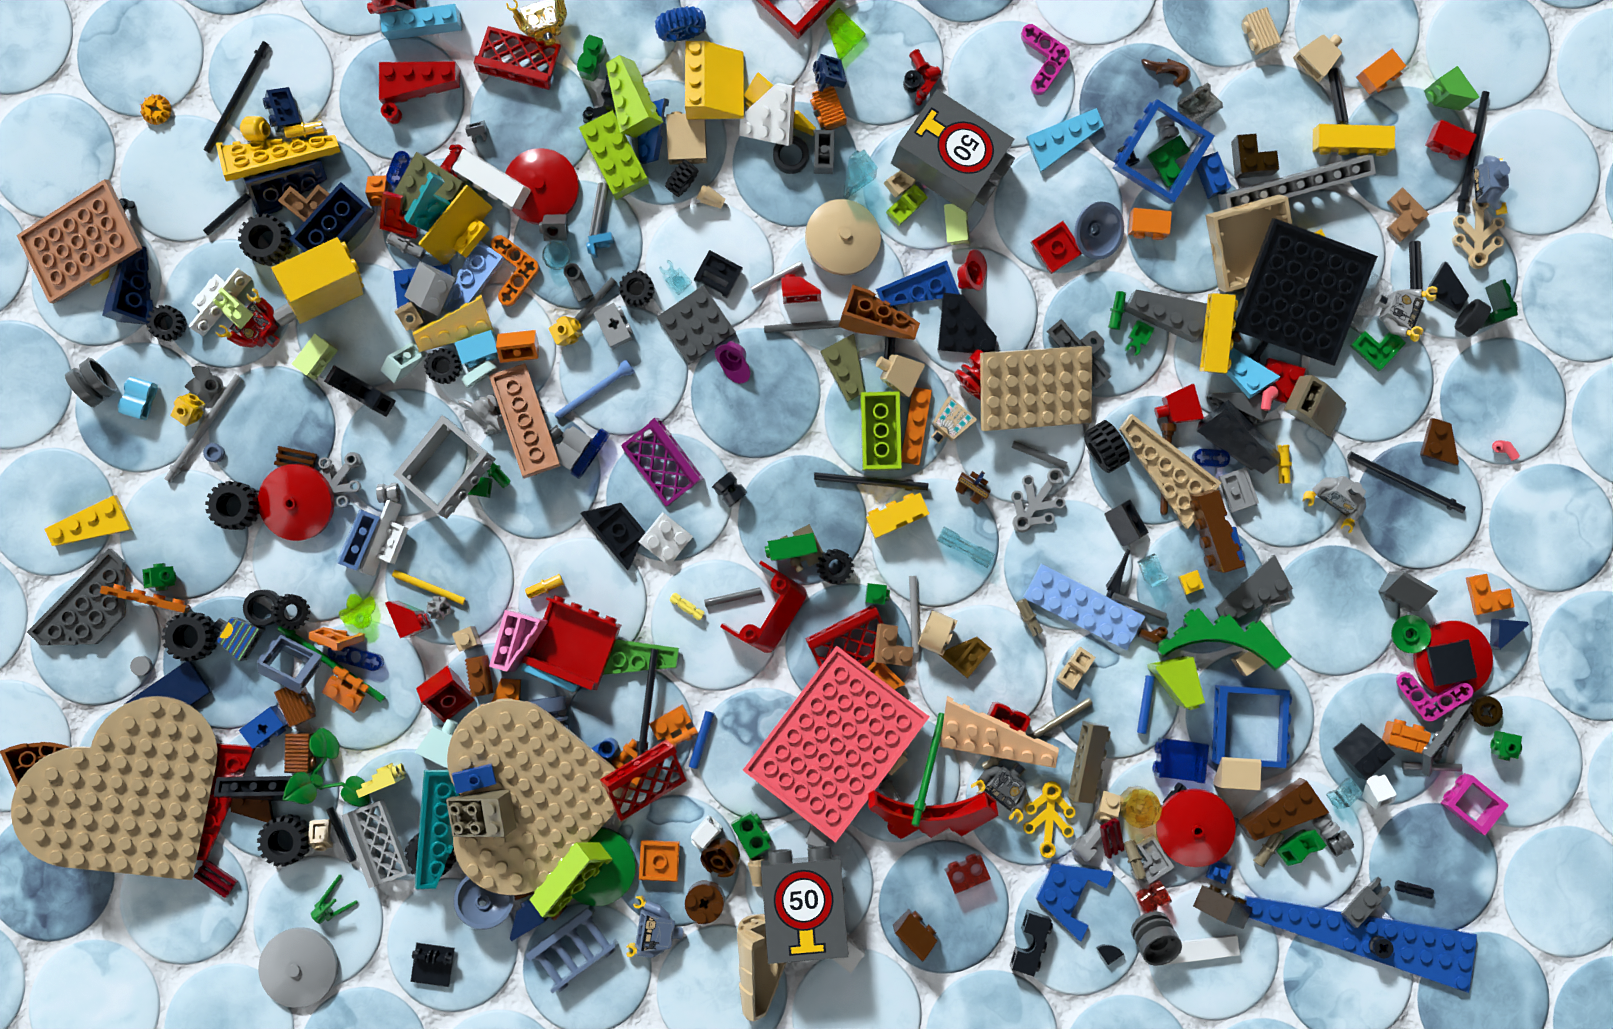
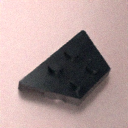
M622 503L581 512L582 517L622 565L629 570L641 545L639 540L646 531Z

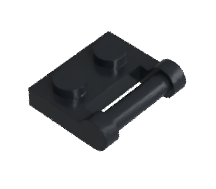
M709 250L693 281L701 282L720 292L723 297L728 298L743 267ZM705 271L728 282L727 286L724 287L704 276Z

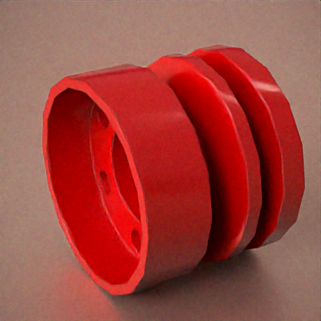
M977 349L968 358L972 367L962 364V371L957 369L954 375L969 394L981 400L980 353L984 352Z

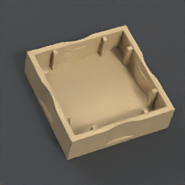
M1275 195L1205 215L1218 289L1229 292L1246 287L1272 218L1292 224L1287 196Z

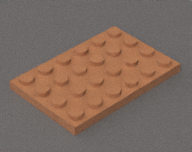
M106 179L16 235L49 303H56L142 249L110 181Z

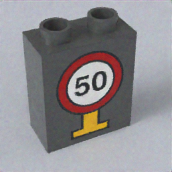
M937 89L899 142L890 164L968 213L975 201L984 206L997 187L989 181L993 174L996 173L1003 178L1011 167L1015 157L1007 152L1015 139Z
M831 846L807 848L808 857L792 858L791 849L768 851L769 860L761 861L768 964L848 957L841 859L839 855L831 854Z

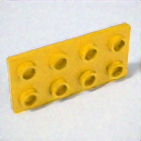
M465 185L418 244L443 265L448 264L457 252L467 258L490 228L482 221L493 207L472 188Z

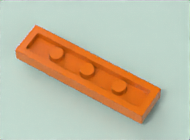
M914 387L912 391L901 453V463L919 466L932 390Z

